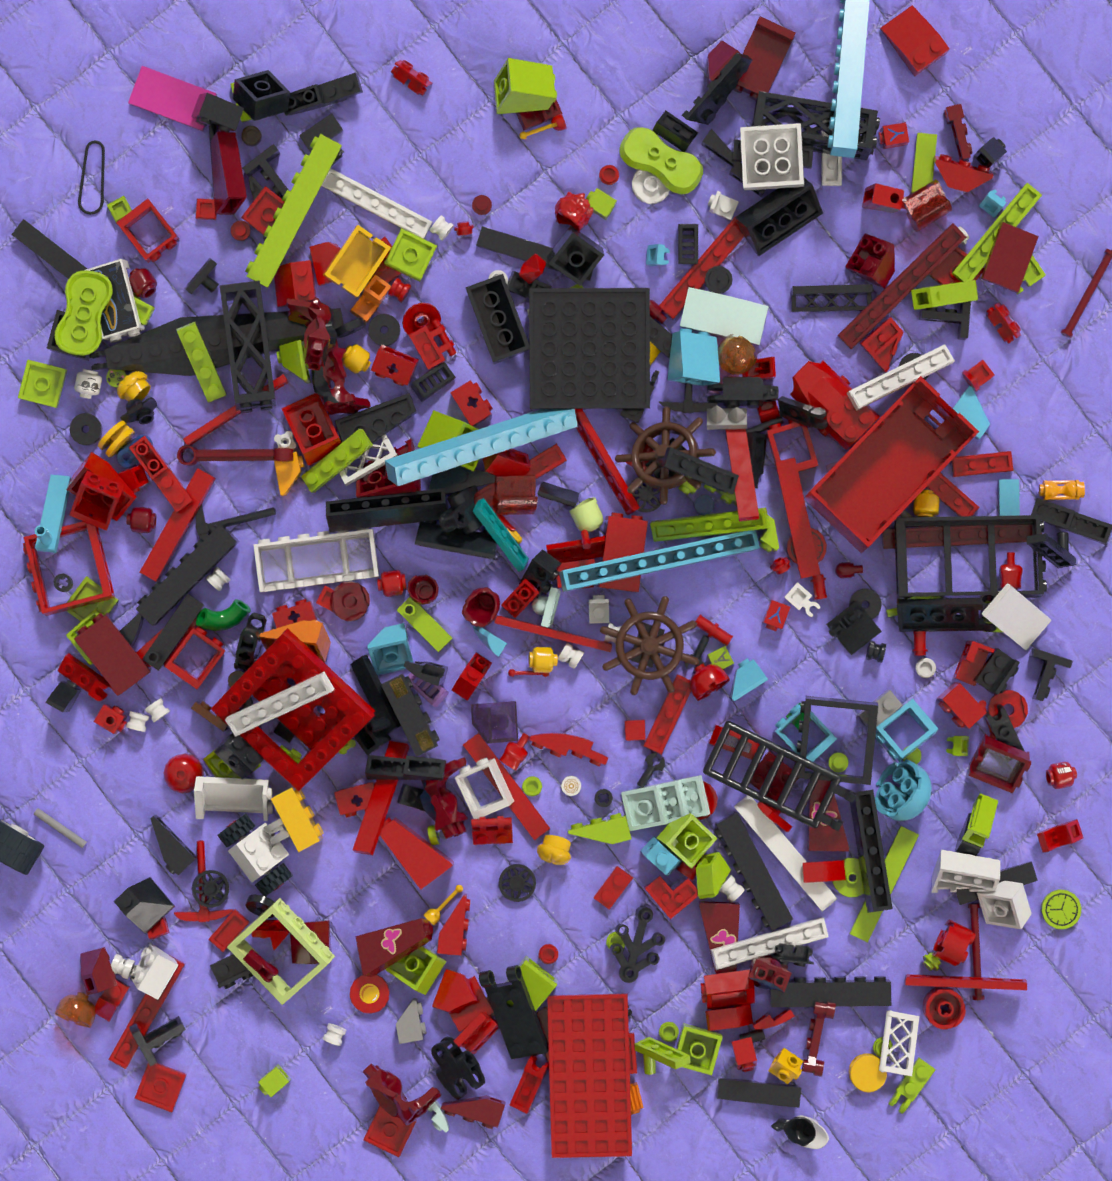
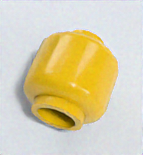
M358 344L348 345L345 348L346 352L342 358L343 366L355 374L361 371L365 372L371 364L369 361L370 353Z
M923 490L914 499V514L918 517H936L939 514V497L933 494L931 490Z
M535 647L532 652H529L528 665L529 668H532L533 672L550 673L553 670V666H557L558 656L553 653L551 647Z

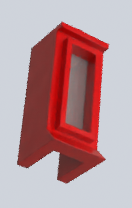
M716 724L708 741L712 745H715L723 728ZM730 730L722 749L734 752L741 735ZM748 739L741 756L752 760L759 744Z

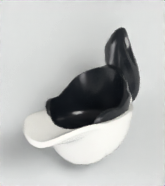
M800 1115L790 1120L780 1118L771 1125L778 1132L784 1130L791 1142L802 1147L820 1149L829 1141L826 1130L819 1125L818 1121L807 1116Z

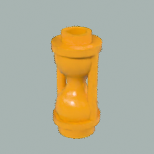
M1043 480V483L1039 484V496H1042L1043 500H1079V498H1084L1085 495L1084 482H1079V480Z

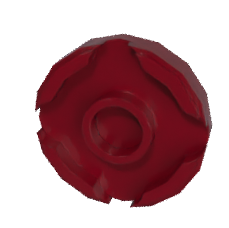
M352 581L343 582L338 585L330 598L332 611L336 616L345 621H355L363 617L370 604V597L366 588Z

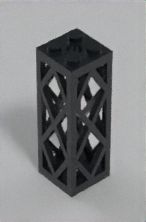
M759 91L755 103L752 127L768 126L767 123L772 122L774 125H783L777 119L788 115L797 124L801 123V129L804 128L806 130L801 132L803 147H813V152L830 154L831 148L827 147L828 137L821 136L817 132L823 130L826 134L832 135V130L828 128L829 122L824 124L821 122L823 120H830V117L834 116V111H831V103ZM860 109L859 127L861 129H859L858 145L854 159L867 160L870 154L873 155L877 144V137L875 136L880 124V118L877 117L878 110ZM773 111H774V112H780V113H777V114H775V115H771V114H770V112H773ZM798 116H805L809 120L804 122ZM813 124L817 125V126L814 127V128H811V127H810V125H813Z
M260 281L219 285L236 411L240 410L241 413H249L255 408H260L262 411L273 409L272 406H276ZM250 298H257L258 308ZM234 300L228 312L227 301ZM242 303L255 318L248 337L234 323ZM260 329L265 359L253 346ZM231 332L243 346L236 363ZM249 354L262 369L254 389L241 374ZM267 379L269 385V392L262 391ZM238 383L244 389L246 394L239 395Z

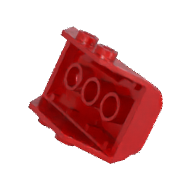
M808 361L792 377L793 391L790 393L791 397L795 401L826 410L827 415L822 419L827 420L828 427L825 429L817 428V430L824 437L828 435L845 450L850 448L880 417L869 405L856 411L846 394L852 390L849 386L851 383L843 375L840 377L824 361L821 363Z

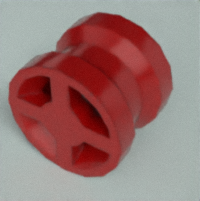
M397 277L388 295L391 297L395 296L402 303L410 291L411 285L402 283L401 279Z

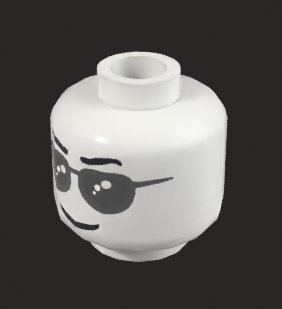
M83 369L82 372H78L74 389L80 393L79 397L91 399L92 395H98L100 393L102 377L98 375L97 371Z

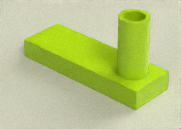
M410 597L397 609L438 652L453 639Z
M651 1037L634 1043L635 1051L643 1054L644 1073L647 1075L656 1073V1061L675 1070L690 1063V1055Z

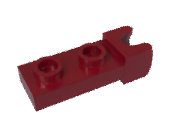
M957 104L946 107L944 115L946 123L951 124L959 159L968 161L971 158L972 147L966 140L965 135H968L966 124H962L964 118L962 105Z

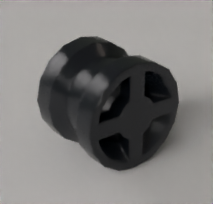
M870 640L866 659H875L877 662L882 663L886 644H876L875 641Z

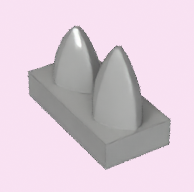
M717 405L713 408H708L707 430L747 429V408H721Z

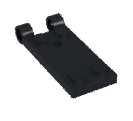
M985 593L980 598L897 599L899 632H993L997 629V626L993 623L987 624L990 621L984 616L979 618V610L984 611L990 604L985 602H992L996 596L991 593Z
M520 966L507 967L506 976L509 982L496 984L491 970L480 972V985L485 988L510 1058L517 1059L548 1053L549 1047L523 979ZM511 1000L514 1005L508 1004L507 1001Z

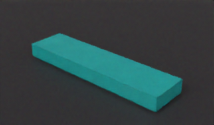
M484 498L478 500L473 509L474 514L518 572L524 570L529 558Z

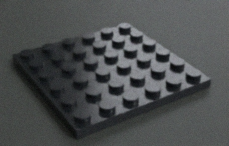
M529 288L530 409H650V288Z

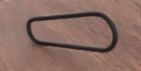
M96 140L89 142L85 148L78 197L80 210L89 215L98 213L104 203L105 147L100 141ZM96 143L102 148L101 203L97 210L89 212L83 209L81 196L88 148L91 144Z

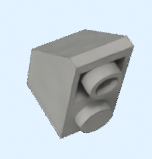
M417 998L412 999L396 1023L399 1044L423 1040V1034H427L425 1022L421 1023L420 1015L423 1014L422 1003H418Z

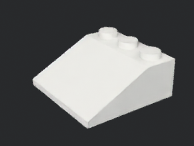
M801 123L740 127L744 190L804 187Z

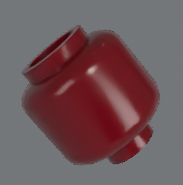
M136 268L130 272L129 281L135 296L148 298L155 293L157 281L148 269Z
M134 507L131 513H127L126 524L130 525L132 532L150 533L152 529L156 528L157 515L153 513L151 508Z

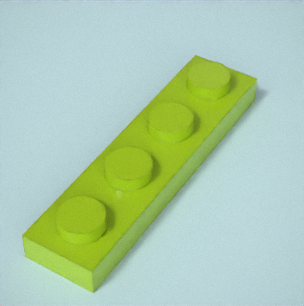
M193 322L176 329L208 403L226 396V391L196 323Z
M358 429L303 474L301 478L310 492L315 493L372 447L373 444L364 430Z

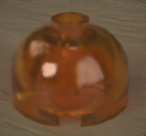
M730 334L718 346L719 365L729 374L741 375L755 365L757 357L755 358L754 356L755 348L743 336L734 337V334Z
M78 992L77 995L70 994L63 997L56 1007L55 1015L64 1020L76 1022L75 1024L91 1028L96 1017V1008L88 1000V995Z

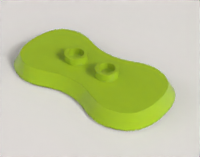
M645 127L633 128L625 135L620 144V157L628 166L652 173L667 189L674 193H690L701 181L703 166L700 160L691 153L669 147L651 129Z
M86 270L78 271L68 279L65 287L66 312L55 330L57 346L61 350L74 355H88L99 347L102 340L101 315L112 296V284L108 277L98 272Z

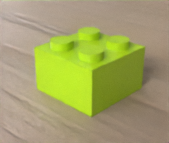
M683 1023L676 1049L690 1055V1063L682 1067L712 1075L723 1038L722 1034Z

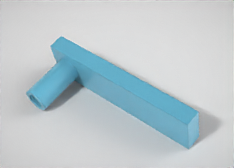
M50 476L41 523L35 528V534L37 535L35 549L37 551L57 552L69 491L66 488L71 480L70 476Z

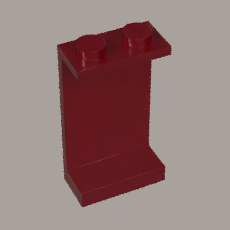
M760 16L743 52L753 61L733 90L738 93L746 92L755 101L759 91L769 92L796 32Z
M107 612L104 615L99 613L92 619L93 623L88 627L83 625L76 631L77 635L74 640L119 696L149 674L152 668L148 663L142 661L109 618V613Z

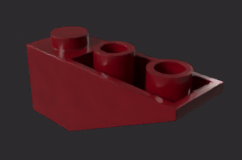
M486 1095L444 1102L441 1105V1109L447 1115L455 1116V1114L463 1116L465 1121L474 1123V1120L482 1122V1126L493 1129V1127L498 1128L506 1102Z

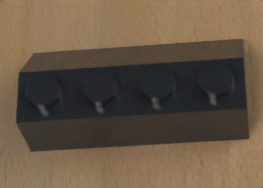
M804 178V187L778 188L735 218L740 231L755 253L760 256L823 214L812 183Z
M500 274L465 287L493 364L528 351L529 343L504 275Z
M436 520L419 523L415 545L495 560L497 543L486 529H484L483 533L476 532L475 530L464 534L462 529L456 528L454 531L447 533L442 530L440 525L436 524Z

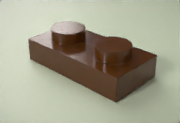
M204 701L194 703L191 709L223 732L227 730L229 726L211 711L212 707Z

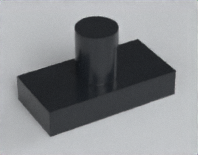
M209 258L184 289L192 294L201 284L212 293L219 283L208 274L217 263Z

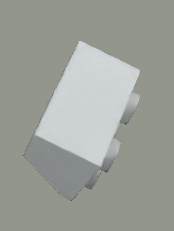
M150 943L148 948L146 947L142 951L141 960L138 965L132 968L130 978L138 990L159 999L178 967V963L174 958Z

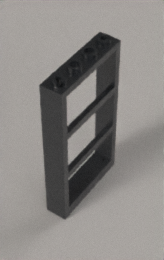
M1040 515L897 517L894 520L897 599L980 598L985 593L997 596L1000 591H997L994 526L1032 525V535L1044 533V521H1041ZM943 526L945 592L908 593L906 527ZM950 526H987L990 591L953 592ZM1034 549V591H1018L1025 598L1042 597L1044 592L1047 591V582L1043 580V572H1046V561L1042 560V556Z

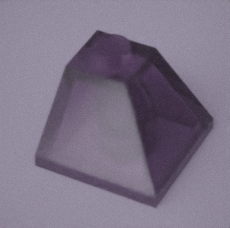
M516 701L471 704L472 725L487 744L518 741Z

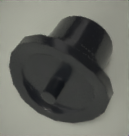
M714 266L706 273L705 285L713 293H724L732 285V274L725 267Z

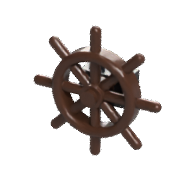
M664 407L662 410V422L654 424L645 430L635 422H631L629 425L630 429L638 435L631 454L615 456V461L618 463L632 462L633 469L638 476L627 488L628 493H634L645 483L652 488L660 489V503L665 505L668 502V489L678 487L686 481L695 489H700V482L666 468H661L657 465L656 461L659 456L665 455L668 447L698 459L699 457L714 456L716 454L715 449H699L698 443L692 435L702 425L703 419L698 417L685 428L680 424L670 422V408ZM670 433L679 435L676 439L674 437L670 439ZM662 434L661 445H659L653 438ZM685 441L688 443L689 450L682 446ZM648 445L655 452L643 453V450ZM642 461H648L645 465L647 467L645 470L642 467Z
M667 596L661 598L657 612L638 613L632 600L627 598L624 604L631 617L624 622L619 631L606 626L600 628L602 634L616 638L615 649L617 654L616 658L604 663L602 668L604 671H608L621 664L628 673L635 676L630 689L632 695L638 693L642 679L654 680L659 678L662 679L667 691L673 693L675 687L668 674L678 666L680 661L692 665L699 664L697 657L683 653L684 641L682 634L694 629L697 623L692 620L678 627L672 619L664 615L669 603ZM654 620L653 625L643 623L642 621ZM661 623L666 625L670 631L664 634L665 630L660 628ZM634 624L638 630L637 637L627 634ZM673 638L675 639V650L664 647L665 642ZM624 641L634 644L633 650L625 653ZM661 654L672 657L665 667L660 659ZM628 660L639 663L638 669L635 668ZM653 664L655 665L657 671H645L647 666L652 668Z

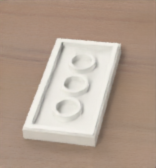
M1008 583L982 612L984 617L1025 650L1029 648L1052 621Z

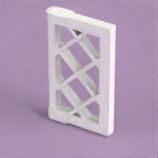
M386 434L379 438L383 440L381 446L373 444L370 447L379 449L376 458L367 456L369 448L365 451L364 455L358 457L362 459L359 468L348 465L339 473L346 486L385 465V460L398 456ZM383 450L389 451L390 454L380 459ZM366 460L375 461L374 463L363 468ZM348 469L357 471L351 476H347Z
M891 1010L886 1011L879 1071L912 1076L920 1016ZM896 1018L899 1024L891 1029V1020ZM907 1020L912 1021L910 1032L904 1025ZM901 1026L907 1035L899 1041L894 1031ZM891 1034L896 1044L888 1049L889 1036ZM907 1038H909L908 1052H906L901 1044ZM899 1046L904 1055L896 1061L891 1051ZM887 1055L894 1062L891 1066H886ZM907 1058L906 1069H902L899 1063Z

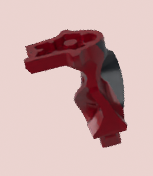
M314 297L312 302L287 298L286 304L290 309L287 316L288 320L304 324L307 327L303 340L305 364H309L308 369L319 371L321 366H325L329 352L336 345L337 334L333 328V310L328 305L321 303L317 297Z
M337 340L335 347L327 356L325 366H321L319 371L312 370L313 389L323 400L324 409L329 415L337 413L354 414L361 409L371 407L368 399L355 397L354 394H350L345 390L344 382L347 375L343 367L342 358L346 349L338 348ZM332 380H333V382H334V388H333V389L331 388V381H332Z

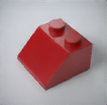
M311 260L291 262L279 266L274 276L278 307L287 306V298L312 302L314 297H317Z

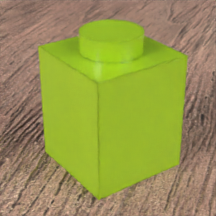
M598 188L594 192L590 191L586 197L589 200L590 207L594 208L593 212L607 220L617 204V200Z
M277 1064L258 1081L260 1084L259 1089L264 1095L272 1097L289 1083L291 1078Z

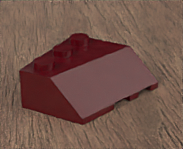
M411 438L405 441L406 444L398 449L394 447L398 456L415 450ZM368 461L364 463L363 468L374 463L375 461ZM386 465L356 481L357 498L421 491V479L400 486L394 484L388 479Z

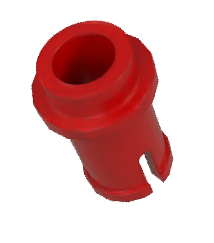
M823 574L812 576L810 582H813L815 599L827 598L824 581L826 577Z
M915 631L913 632L914 649H912V652H914V656H926V652H928V649H926V632Z

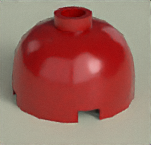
M703 663L694 669L695 673L692 675L689 684L692 694L697 701H700L710 696V693L713 691H718L730 681V678L718 665L710 664L705 666Z
M179 754L169 759L163 772L164 780L174 792L190 793L194 790L196 776L204 777V770L201 762L193 755Z

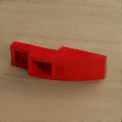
M146 436L129 447L177 513L193 502V499Z
M542 733L531 735L529 738L530 741H533L532 746L541 750L543 746L551 749L550 754L559 758L561 755L566 756L569 749L572 750V755L581 759L583 755L591 758L589 762L599 767L601 763L606 765L609 758L591 750L593 741L579 736L564 733Z

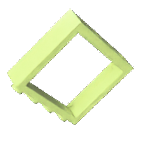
M281 898L274 902L227 946L282 1005L324 969L335 957L329 950V947L319 940L317 935L304 924L303 920ZM272 914L319 962L316 967L292 988L278 974L273 976V980L270 983L264 981L243 960L247 953L253 949L245 938Z

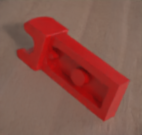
M70 653L65 655L57 671L87 691L88 695L95 700H104L108 695L103 689H107L110 684L103 675L101 676Z
M536 1055L528 1059L523 1075L510 1102V1106L526 1114L529 1113L544 1076H546L549 1069V1062H546L541 1068L536 1065Z

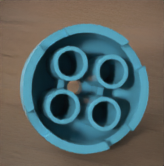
M907 759L903 762H894L889 765L876 783V786H880L875 797L876 809L885 816L897 821H906L918 816L926 808L931 797L932 785L927 772L919 765ZM892 774L893 781L901 786L898 788L890 782L884 783V780Z

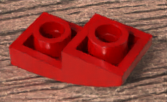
M525 578L501 606L516 618L540 591Z

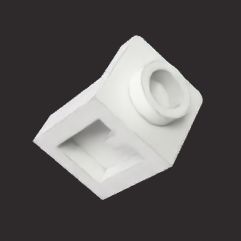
M717 191L716 195H711L707 205L710 206L709 212L731 221L739 201L722 195L721 192Z
M593 595V599H589V624L609 623V599H605V595Z

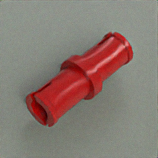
M701 614L697 618L698 628L706 632L708 637L715 638L727 647L733 635H730L721 629L719 624L712 623Z

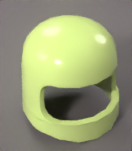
M595 497L582 501L569 511L579 531L587 530L589 533L598 529L603 524V515Z

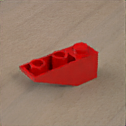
M467 894L462 896L440 930L437 954L461 956L462 951H466L467 939H463L464 931H468L469 919H465V913L470 911L471 900L467 899Z

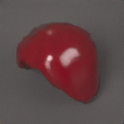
M488 587L472 591L465 600L462 609V615L465 620L475 627H485L492 623L500 609L499 595Z

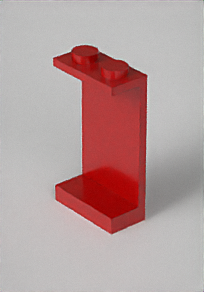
M612 512L611 516L605 517V520L608 521L602 562L644 553L648 521L643 520V516L631 515L630 519L623 518L621 513ZM641 575L598 584L597 587L639 592Z

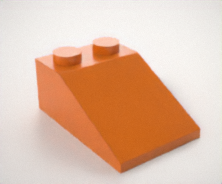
M303 620L260 633L259 637L265 650H267L288 628L324 663L326 662L331 641L323 623L317 620Z

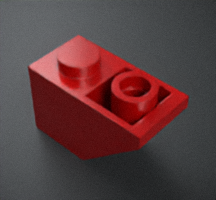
M475 653L451 691L468 701L492 665V662Z
M752 1038L733 1041L732 1047L737 1069H742V1072L754 1070V1066H757V1058Z

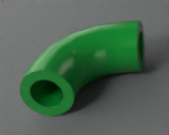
M235 599L223 611H212L203 608L197 616L196 625L211 631L228 630L242 622L251 612V609L246 603Z

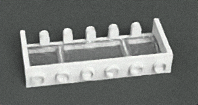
M362 528L349 532V530L337 531V534H329V531L317 532L318 536L310 537L309 534L297 535L298 539L291 540L290 536L278 537L276 542H270V539L258 540V544L253 545L259 591L268 592L380 577L374 530Z

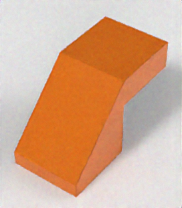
M375 275L364 288L362 296L350 312L357 318H363L365 323H367L379 308L391 285Z

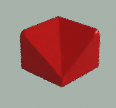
M534 254L523 263L519 275L530 284L543 274L546 262L540 256Z

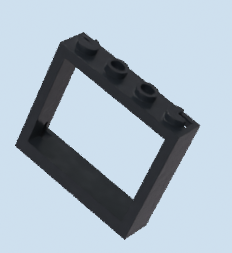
M806 696L805 701H801L800 713H804L803 721L799 720L798 730L799 733H802V741H797V752H800V756L806 758L811 705L869 711L863 776L839 775L841 776L840 782L871 785L878 703ZM803 766L798 778L810 779L813 772L805 771ZM823 775L819 778V780L832 781Z

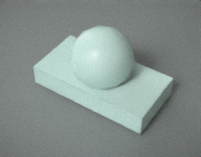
M551 587L548 597L540 596L533 600V611L538 615H543L541 626L552 627L561 594L560 589Z

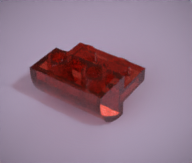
M936 179L902 199L907 210L906 215L913 230L916 232L952 211L951 203L946 198L939 181Z
M495 476V495H493V511L495 514H534L538 497L535 496L536 476Z

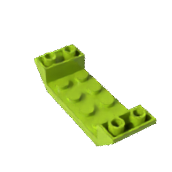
M687 481L678 488L686 495L689 493L693 495L697 490ZM704 485V488L712 494L715 491L720 494V499L726 504L730 505L733 503L737 506L735 492L729 495ZM768 515L770 527L765 529L758 541L761 543L759 546L765 551L775 552L779 549L775 520Z

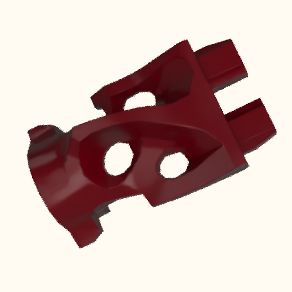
M370 1064L363 1070V1073L368 1078L365 1083L370 1087L379 1105L391 1116L400 1118L405 1125L411 1124L425 1114L428 1108L442 1095L437 1088L432 1087L421 1097L408 1102L402 1092V1082L395 1074L373 1064Z

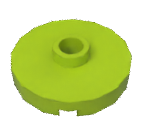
M855 857L843 859L845 861L846 880L832 881L840 894L847 897H858L864 894L859 859ZM854 874L856 876L855 880L849 881V875Z

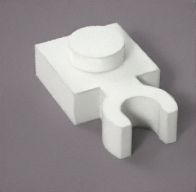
M798 582L784 596L797 610L804 607L805 613L809 617H813V614L809 611L811 606L820 609L818 603L809 601L812 595Z

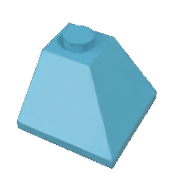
M404 623L384 627L367 645L371 662L377 675L406 669L404 667L405 661L413 662Z
M747 658L738 664L739 668L735 671L730 693L732 701H736L768 680L754 659L749 661Z

